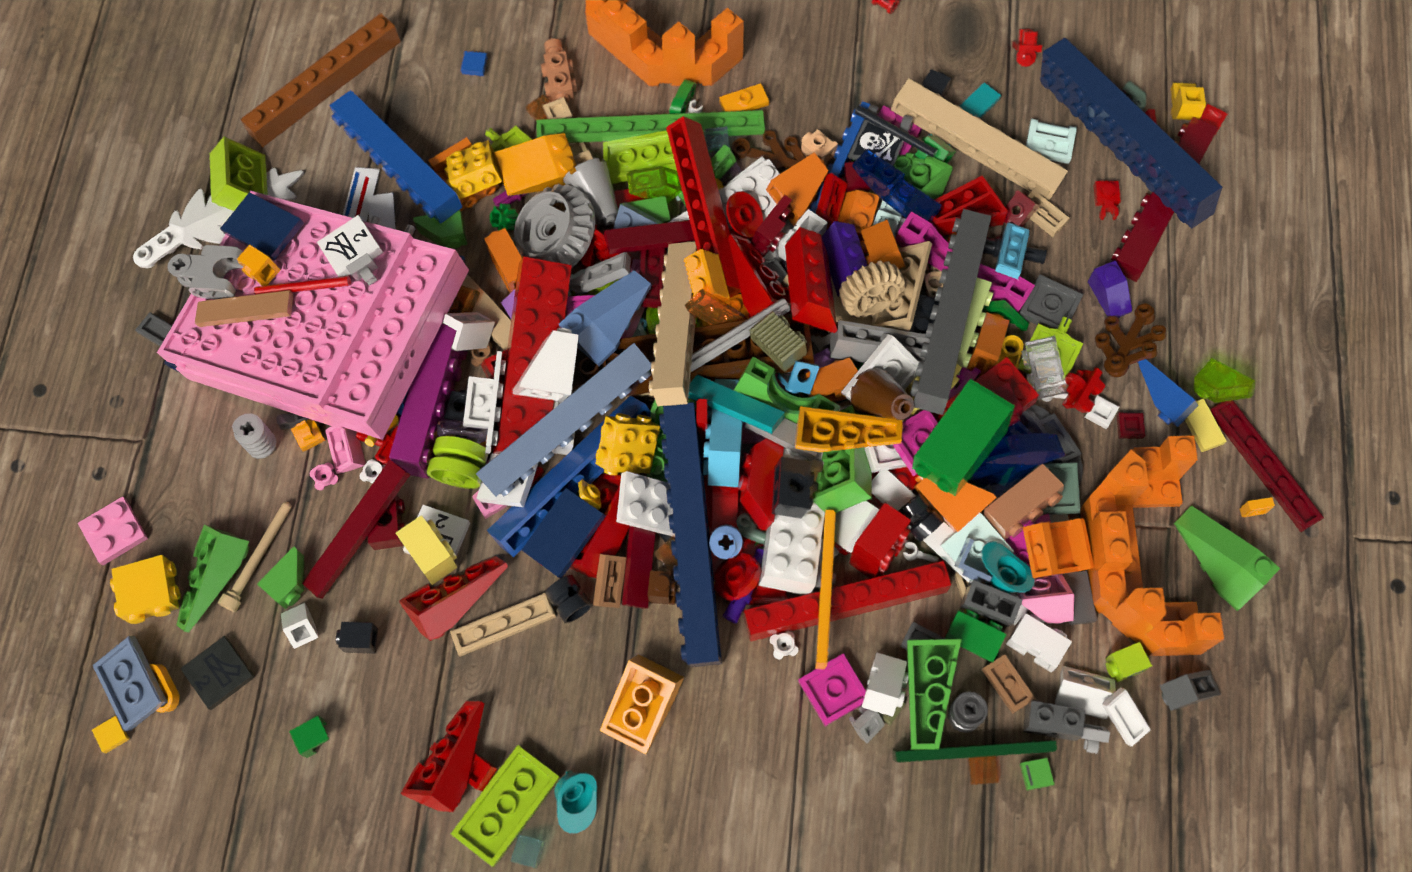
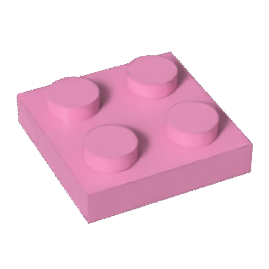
M123 496L78 522L80 529L101 565L107 564L148 539L127 499Z

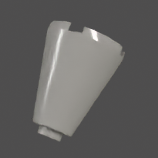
M594 158L577 165L575 173L571 175L568 172L563 178L564 183L577 188L590 199L595 212V221L599 225L610 226L614 224L618 214V206L605 159H602V162H600L599 158Z

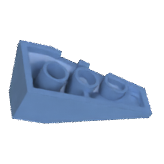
M633 270L629 275L624 276L576 307L559 323L560 328L572 330V334L579 335L577 348L596 365L600 366L617 350L622 334L625 330H628L632 316L636 310H639L652 285Z

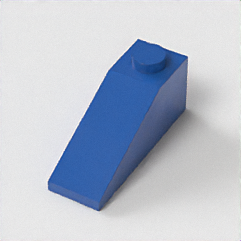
M1148 360L1139 361V367L1154 405L1160 412L1157 416L1167 425L1172 422L1178 427L1198 407L1196 400Z

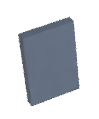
M128 636L92 665L124 731H131L168 702L135 636Z

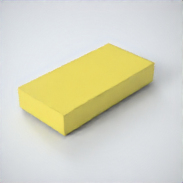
M1205 400L1196 401L1198 407L1185 419V422L1201 452L1224 445L1227 441Z

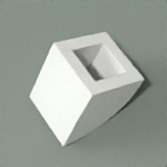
M305 603L281 613L283 631L294 649L318 638L316 626Z

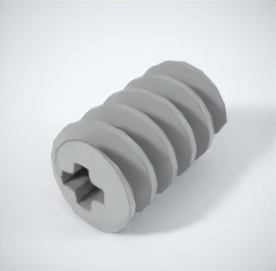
M252 413L243 414L234 421L232 428L235 439L252 457L262 459L274 452L276 447L275 435L257 415Z

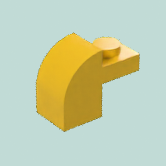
M1173 83L1171 87L1173 106L1170 111L1172 119L1191 120L1192 117L1200 119L1206 106L1204 88L1196 87V84Z

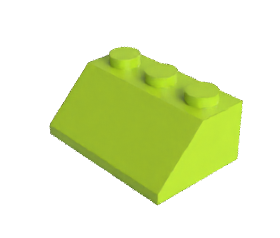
M224 136L210 153L211 202L234 211L250 191L268 195L266 160L264 154Z

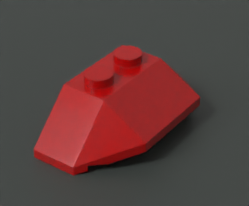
M768 438L755 444L748 453L744 454L741 464L744 468V475L741 476L738 484V490H741L740 502L746 514L750 516L760 530L764 531L774 522L775 514H772L774 468L781 456L783 457L784 446Z

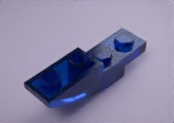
M868 149L853 163L852 167L863 181L883 201L905 218L912 211L930 222L941 210L942 205L905 181V174Z
M1030 433L1006 436L1000 440L967 482L1014 467L1017 473L1064 457L1065 452L1057 434Z

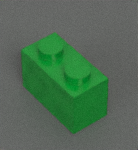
M964 609L963 612L958 610L944 638L946 640L961 639V648L993 663L1007 635L1001 632L1003 627L988 620L987 624L977 620L979 615L968 609Z

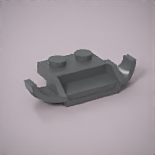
M1032 405L1022 413L1029 422L1025 426L1026 429L1012 435L1009 441L1025 465L1077 462L1078 484L1080 485L1083 475V465L1080 458L1082 453L1055 413L1051 415L1044 408Z

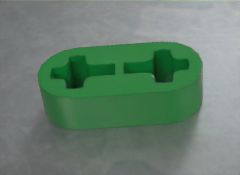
M688 79L683 80L671 103L669 114H685L695 94L696 82Z

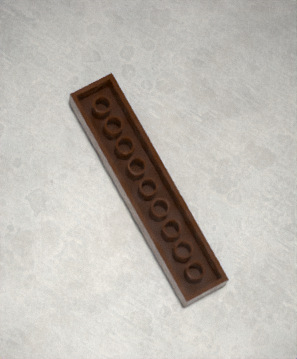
M792 313L784 314L783 316L789 322L791 330L794 332L799 331L807 341V354L802 359H799V361L814 364L809 325L792 320ZM746 320L696 327L693 353ZM656 334L620 339L617 350L600 366L596 365L577 348L571 394L633 343H635L650 363L655 361L653 345L658 340ZM749 336L692 371L690 382L697 375L715 382V379L739 380L752 357L774 368L775 374L792 372L794 365L784 372ZM651 374L642 383L638 380L630 386L632 391L626 396L650 393L649 381H653V375Z

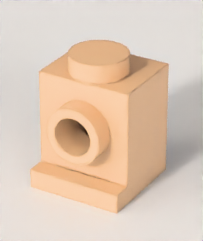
M818 129L814 133H806L801 141V151L804 156H809L815 152L825 164H828L834 158L838 146L837 142H832Z

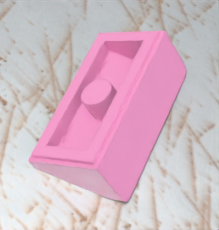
M333 426L325 430L336 474L351 471L366 464L360 440L356 438L357 431L348 428L342 430Z

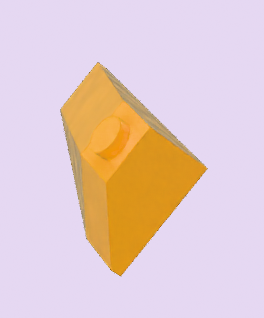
M800 406L794 446L796 449L827 452L899 444L902 441L903 420Z

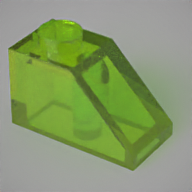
M1213 358L1194 377V392L1201 398L1209 399L1214 403L1246 399L1254 395L1255 380Z

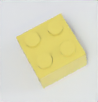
M421 515L396 532V535L432 585L458 568L454 562L457 556L446 540L440 541L443 537L431 519L426 522Z

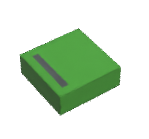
M1047 758L1020 763L1026 791L1054 785Z

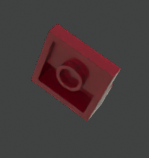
M785 194L758 227L751 244L763 257L769 251L774 253L785 235L782 231L786 225L787 217L792 211L789 208L792 199Z

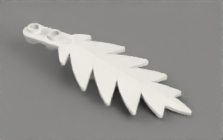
M272 168L266 173L268 196L283 200H291L297 197L288 188L304 175L302 170L279 176L277 169ZM199 189L187 204L182 217L178 211H174L170 218L169 227L140 246L135 251L133 260L139 267L151 268L158 260L167 254L173 253L181 244L195 249H203V246L196 239L220 244L225 236L220 228L234 211L211 202V196L206 205L204 191Z

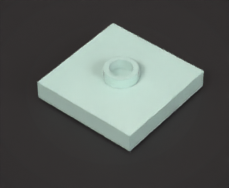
M981 513L940 545L955 563L966 538L973 539L974 542L964 564L985 574H988V571L982 561L981 552L986 543L994 541L1014 552Z

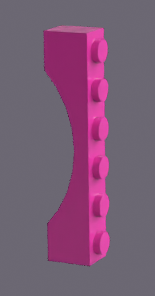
M911 211L895 238L897 245L907 247L930 241L932 246L927 263L940 271L947 269L948 266L943 264L947 251L952 252V249L948 248L949 243L938 233L932 223ZM982 264L979 266L977 278L992 282L989 289L990 292H993L991 301L1005 300L1019 312L1035 285L1020 276L1018 279L998 273L995 269Z

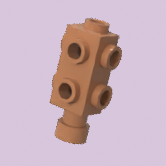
M549 39L544 43L545 63L541 64L543 77H548V82L544 83L546 97L551 96L552 102L564 97L566 103H568L570 99H574L573 92H577L575 78H570V73H574L572 59L567 60L566 51H563L561 40Z

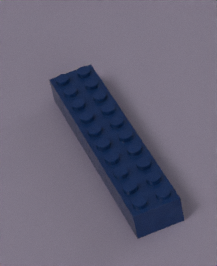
M1063 38L1043 51L1041 84L1046 89H1049L1060 103L1063 102L1069 108L1071 114L1074 117H1078L1084 123L1086 129L1093 132L1104 146H1108L1114 152L1116 158L1119 161H1123L1130 168L1134 176H1138L1151 192L1156 193L1161 198L1162 203L1166 207H1170L1177 214L1181 222L1186 223L1192 229L1215 213L1223 187L1072 43Z
M694 402L663 406L664 414H659L663 434L666 435V438L662 439L663 454L668 459V464H664L665 479H667L671 489H666L667 503L670 504V509H673V514H669L670 530L675 534V540H671L672 555L675 556L678 562L677 566H673L674 579L677 581V584H680V591L676 592L677 607L682 610L683 618H678L680 634L685 637V644H681L682 660L687 662V665L690 667L722 664L712 555L709 544L710 534L701 443L697 428V411Z

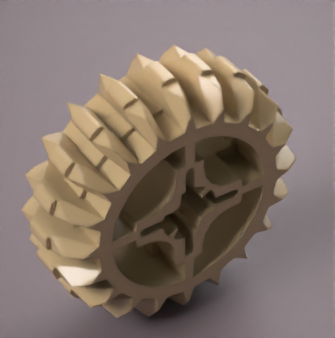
M880 260L876 264L870 262L868 266L864 267L862 265L861 269L858 271L854 270V274L846 277L847 281L841 283L842 288L839 290V297L843 307L850 315H854L856 318L860 316L866 318L868 315L873 317L876 313H882L883 310L890 309V306L896 304L897 299L903 296L902 292L905 290L904 277L898 267L889 261L883 263Z

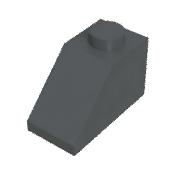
M1210 670L1186 674L1160 685L1163 701L1169 706L1170 710L1184 708L1221 695Z

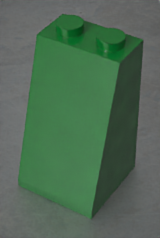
M970 379L915 454L912 469H915V472L920 477L927 478L935 483L943 492H949L956 496L1007 433L1015 405Z

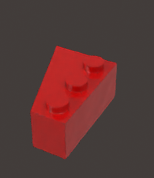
M980 176L923 205L920 217L932 223L938 233L944 236L956 233L952 231L956 217L961 218L963 209L991 216L989 227L1003 225L1008 210L985 178Z

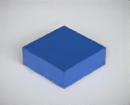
M465 51L461 66L462 74L484 76L488 58L487 53Z

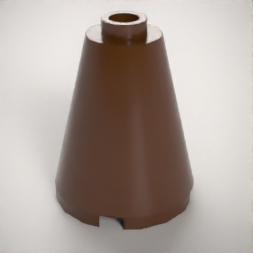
M872 368L857 376V382L851 388L850 402L854 410L860 415L898 420L906 419L911 415L914 409V401L890 373L882 369Z

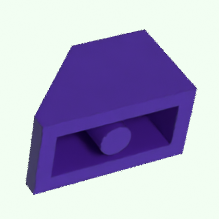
M1113 261L1095 268L1088 280V284L1107 317L1116 316L1119 318L1131 313L1132 306L1127 279L1117 262Z

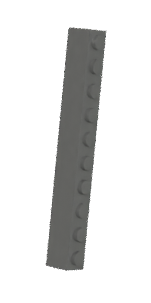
M963 209L961 218L956 217L952 231L956 232V235L951 234L948 245L952 252L947 251L943 264L948 266V268L942 269L939 283L943 284V287L938 286L934 301L939 303L938 305H933L930 319L934 320V323L928 324L925 338H929V342L923 343L920 357H924V362L919 361L915 376L920 378L919 381L914 380L910 396L915 397V408L943 415L991 220L989 215Z

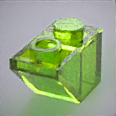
M664 166L634 170L627 173L629 193L645 199L666 196V201L669 203L682 191L677 171Z

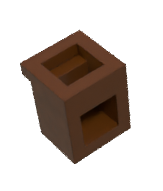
M650 571L649 603L675 605L677 581L672 579L671 572Z

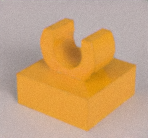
M304 420L291 429L303 452L326 441L315 420Z

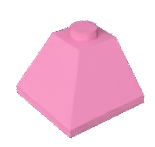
M1062 574L1034 578V586L1029 591L1024 593L1016 592L1017 596L1023 600L1022 605L1047 624L1073 621L1074 593Z

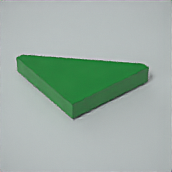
M1005 300L990 301L989 306H983L982 312L999 314L1004 319L1009 320V323L1015 324L1021 331H1027L1029 323Z

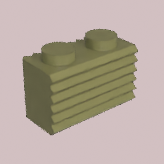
M774 311L749 329L751 340L784 372L794 365L796 360L799 361V359H802L807 354V341L799 331H792L786 318L782 315L778 317Z

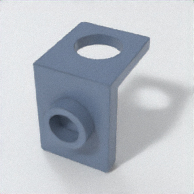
M966 538L954 566L964 570L962 575L969 579L977 581L979 577L990 582L991 576L964 564L974 542L973 539Z

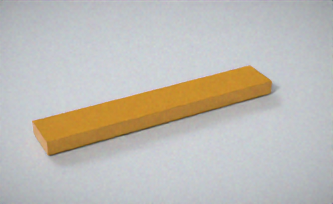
M825 510L815 669H825L828 661L835 510Z

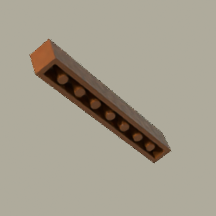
M382 13L378 14L242 117L240 120L248 134L262 148L399 44L400 39L395 26Z

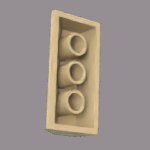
M930 241L899 248L905 267L899 269L905 281V290L902 292L903 296L898 298L897 303L892 304L890 309H885L882 313H876L872 318V326L910 331L932 246Z

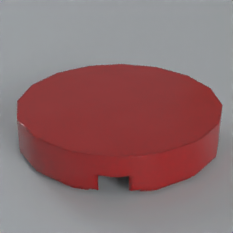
M739 553L741 556L728 558L715 572L714 579L716 582L714 589L723 599L729 601L739 600L748 595L757 585L761 576V566L751 554Z

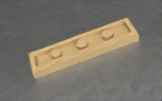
M543 593L454 629L450 633L458 655L463 656L556 618L548 597Z

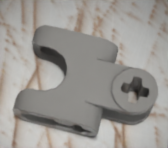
M205 245L201 255L177 254L173 256L167 268L173 276L177 277L179 283L189 287V292L196 297L204 299L235 297L237 290L227 279L223 278L228 271L243 268L237 260L243 251L238 247Z

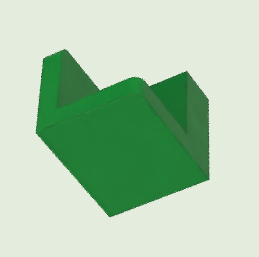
M316 716L289 731L299 754L305 758L316 754L315 748L329 740L328 733L324 727L326 725L325 719L320 716Z

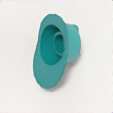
M994 541L988 542L983 546L981 552L982 561L988 571V575L992 577L990 583L995 589L1012 594L1015 592H1027L1034 586L1035 579L1032 577L1030 567L1017 558L1009 549Z
M567 770L565 775L557 782L554 790L557 801V819L564 831L579 833L585 830L595 817L597 783L594 777L588 773H574L571 770Z

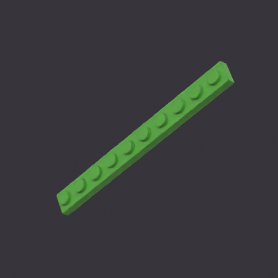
M763 110L536 120L537 138L565 133L568 143L612 141L666 131L667 126L682 116L700 123L704 137L763 135L765 133Z

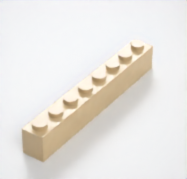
M911 79L906 81L894 99L891 111L902 117L904 115L912 116V123L932 135L938 136L944 142L1030 192L1035 190L1048 201L1068 172L1060 164L1048 160L1039 152L1029 149L1020 141L1010 138L998 128H993L979 117L969 114L960 106L943 99L941 95L931 92L923 87L922 84Z
M695 242L669 244L668 254L664 255L666 271L662 272L664 288L660 289L662 305L658 306V318L660 321L659 324H656V337L658 340L653 345L655 361L651 363L653 381H649V392L651 396H654L657 406L688 404L697 303L694 302L695 298L690 288L691 284H689V275H687L688 271H686V262L683 261L686 257L697 251Z

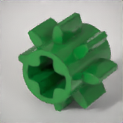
M510 204L494 206V210L490 213L492 227L498 228V231L506 228L507 232L508 230H514L518 218L516 209H510Z

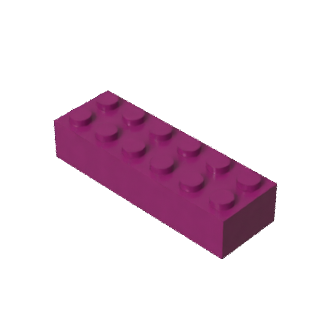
M441 324L410 385L389 456L391 460L399 464L411 476L427 479L429 478L427 469L430 459L435 457L433 448L436 438L440 437L443 426H447L444 415L451 391H455V383L460 381L462 373L460 368L461 362L466 359L468 350L456 351L452 349L457 331L446 324Z

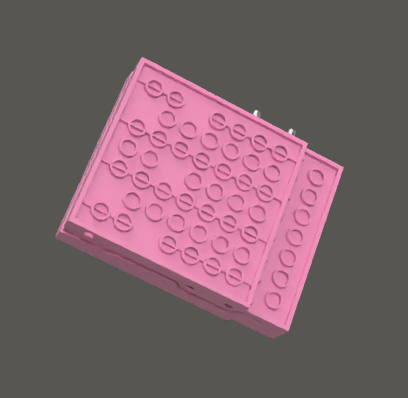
M250 191V193L299 217L304 222L303 226L275 261L272 260L279 267L280 271L268 285L339 277L317 242L353 218ZM373 215L369 222H363L383 251L382 254L373 259L378 266L377 269L372 271L378 280L369 286L363 278L357 281L350 274L348 275L351 278L350 286L293 292L290 317L198 327L195 324L197 304L199 301L215 299L199 298L191 294L157 353L167 362L175 364L177 366L176 370L189 380L342 430L348 428L383 440L469 269L455 249L414 239L412 235L415 227L412 225H407L404 232L377 225L380 219ZM226 234L219 245L238 247L242 251L248 247ZM242 268L228 271L223 278L227 279L237 290L235 297L255 295L254 288L261 286L255 279H251L243 273Z

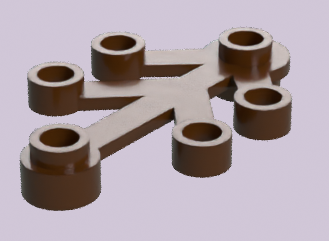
M771 130L763 133L762 141L771 148L774 154L751 148L748 140L744 138H738L732 143V153L736 158L750 157L758 160L763 156L765 160L769 159L777 170L784 167L790 168L807 157L804 156L799 148L798 140L793 136H789L784 140V149L792 152L795 160L787 158L776 140L775 132ZM770 136L773 139L767 140L766 137ZM792 142L795 145L789 146L787 143Z
M1147 303L1140 304L1135 309V321L1126 336L1120 329L1118 317L1109 316L1104 320L1105 329L1111 332L1120 347L1117 354L1110 346V336L1107 333H1099L1095 336L1096 347L1101 349L1107 358L1104 362L1105 371L1112 377H1122L1127 373L1131 364L1156 357L1158 354L1157 345L1153 342L1162 341L1167 337L1166 328L1163 325H1155L1151 328V333L1138 337L1143 326L1149 325L1155 320L1154 308ZM1142 347V351L1128 355L1131 350Z

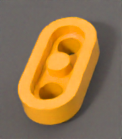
M149 664L168 701L156 711L171 712L175 710L179 704V693L166 667L162 664Z

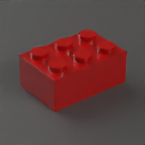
M885 502L855 542L849 564L870 579L876 578L878 575L884 576L891 566L890 563L893 560V556L897 558L905 546L904 544L911 532L908 529L911 520Z

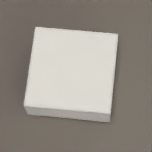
M1097 395L1094 400L1095 405L1093 409L1087 412L1085 418L1107 429L1119 406Z

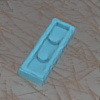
M1007 223L997 259L996 272L1015 279L1019 278L1030 230Z

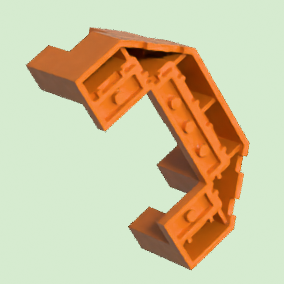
M586 0L585 13L588 33L649 86H659V83H671V86H681L684 79L702 83V86H712L743 60L744 21L729 8H726L711 21V29L695 42V34L679 21L665 32L661 38L647 26L646 21L626 5L629 0Z
M1168 436L1160 447H1134L1113 468L1080 508L1081 518L1085 519L1094 568L1088 569L1087 574L1095 610L1112 622L1111 624L1128 639L1131 638L1136 643L1140 642L1148 656L1201 655L1224 640L1220 613H1198L1197 602L1165 603L1163 588H1143L1133 508L1180 507L1183 504L1179 480L1198 460L1194 436Z

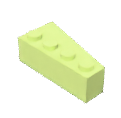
M980 278L976 279L957 359V364L967 368L972 355L967 353L969 346H975L979 333L975 332L976 326H982L986 315L985 312H982L983 306H989L993 296V292L989 291L992 282Z

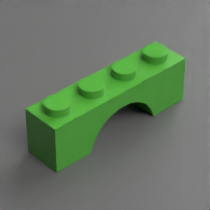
M752 357L734 388V391L785 412L784 418L796 424L800 406L838 412L841 407L820 394L809 398H800L787 393L777 383L775 369L755 357Z

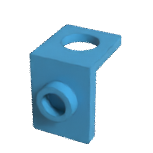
M796 360L791 375L778 373L777 378L789 392L810 394L819 366ZM802 369L810 370V377L806 381L797 377L798 372Z

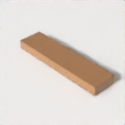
M288 290L199 301L195 324L198 327L290 317L294 295Z

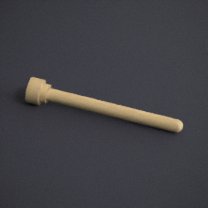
M284 502L231 591H227L226 594H222L217 602L220 606L235 613L241 605L239 602L241 599L240 594L292 508L289 502Z

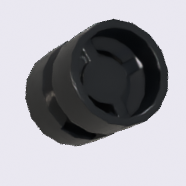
M921 493L917 494L898 510L911 520V533L919 542L927 538L944 522V519L935 509H929L930 503Z
M567 575L557 580L545 592L552 605L558 606L557 612L565 624L577 620L592 607V603L586 594L579 592L581 587L573 575Z

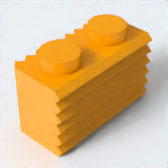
M700 249L684 259L683 262H686V271H688L687 275H689V284H691L690 288L692 293H694V302L715 308L729 300L730 297L718 254L715 255V253L712 254V252L709 253V251L706 252V250Z

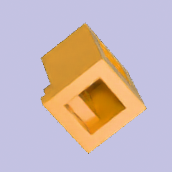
M250 244L237 258L239 264L243 266L242 272L249 278L255 279L261 286H267L280 271L279 267L270 257Z

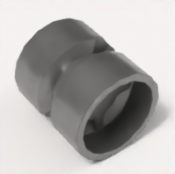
M962 693L953 701L948 709L949 723L959 732H971L979 727L987 717V704L982 696L977 693Z

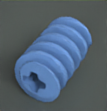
M725 524L713 531L709 544L714 555L721 559H728L740 552L743 539L737 528ZM724 535H728V538L734 541V543H730L729 548H724V544L719 543V540H722Z

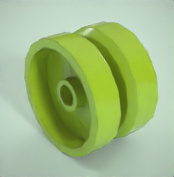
M440 436L436 438L433 448V454L436 457L430 459L427 474L431 478L447 485L476 489L480 487L482 481L476 473L486 465L489 453H485L486 448L476 442L459 437Z

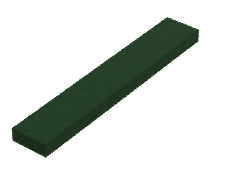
M1055 740L939 747V749L892 751L893 760L900 763L1056 752L1057 742Z

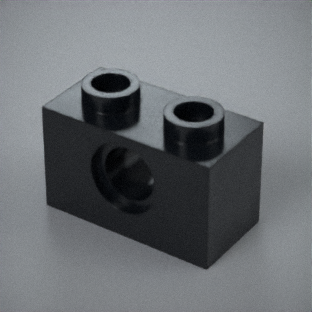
M781 456L774 468L772 514L802 519L806 512L811 510L813 495H810V487H812L814 482V472L811 471L810 461ZM790 485L795 486L798 491H794Z

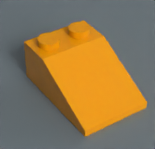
M565 133L542 136L493 154L508 196L540 192L547 187L553 188L556 184L564 186L563 178L568 172L571 175L576 172L575 167L577 165Z
M639 654L633 657L627 663L600 731L647 754L675 701L684 677Z

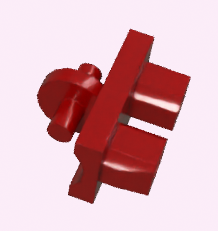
M1020 28L1018 41H1012V48L1018 51L1016 61L1023 67H1028L1035 62V51L1042 52V45L1037 43L1038 32L1034 31V29Z
M1095 368L1093 371L1077 370L1075 374L1068 373L1064 381L1068 385L1066 391L1069 393L1062 405L1066 409L1075 408L1081 413L1090 412L1095 405L1089 398L1090 393L1092 395H1099L1106 386L1100 379L1103 372L1099 368Z

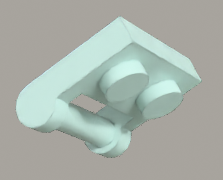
M1031 118L1025 146L1039 152L1048 160L1069 164L1077 127H1060L1040 123L1037 119ZM1036 131L1044 132V133H1049V134H1054V135H1059V136H1064V137H1066V138L1057 137V136H1052V135H1047V134H1042V133H1037Z

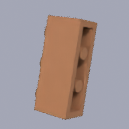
M1042 464L986 507L984 517L1004 540L1010 536L1015 537L1023 530V525L1030 520L1032 522L1036 521L1043 514V510L1049 505L1053 507L1062 499L1064 484Z

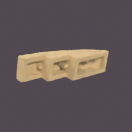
M466 275L455 298L464 306L467 312H478L493 320L495 323L490 337L504 351L507 350L511 320L480 286Z

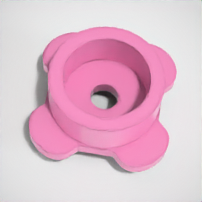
M331 463L318 465L310 471V476L315 481L314 486L317 490H323L325 486L335 485L338 482V476L334 474V466Z

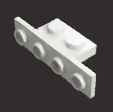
M497 351L494 379L469 376L463 426L488 429L485 453H491V445H497L498 431H493L494 422H499L501 407H496L497 398L502 399L503 384L499 383V375H505L506 361L501 360V351Z

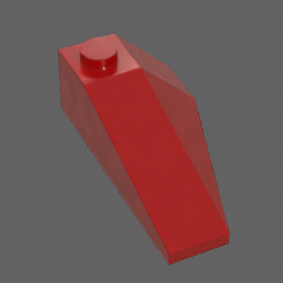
M730 234L728 240L743 304L749 313V318L780 299H785L790 306V311L786 314L792 313L789 287L784 288L777 279L780 276L776 271H772L763 264L765 261L764 257L748 239Z

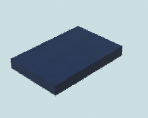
M249 192L220 230L246 246L250 244L275 261L303 226L304 222L299 217Z
M565 488L522 548V551L561 579L606 516Z

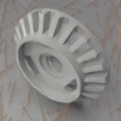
M556 184L553 188L547 187L543 190V193L534 195L520 211L515 224L513 243L516 245L521 257L572 265L571 268H573L586 253L594 234L595 212L590 199L577 188L567 184L564 186ZM563 202L566 211L562 212L554 208L553 205ZM556 225L555 232L549 236L551 227Z

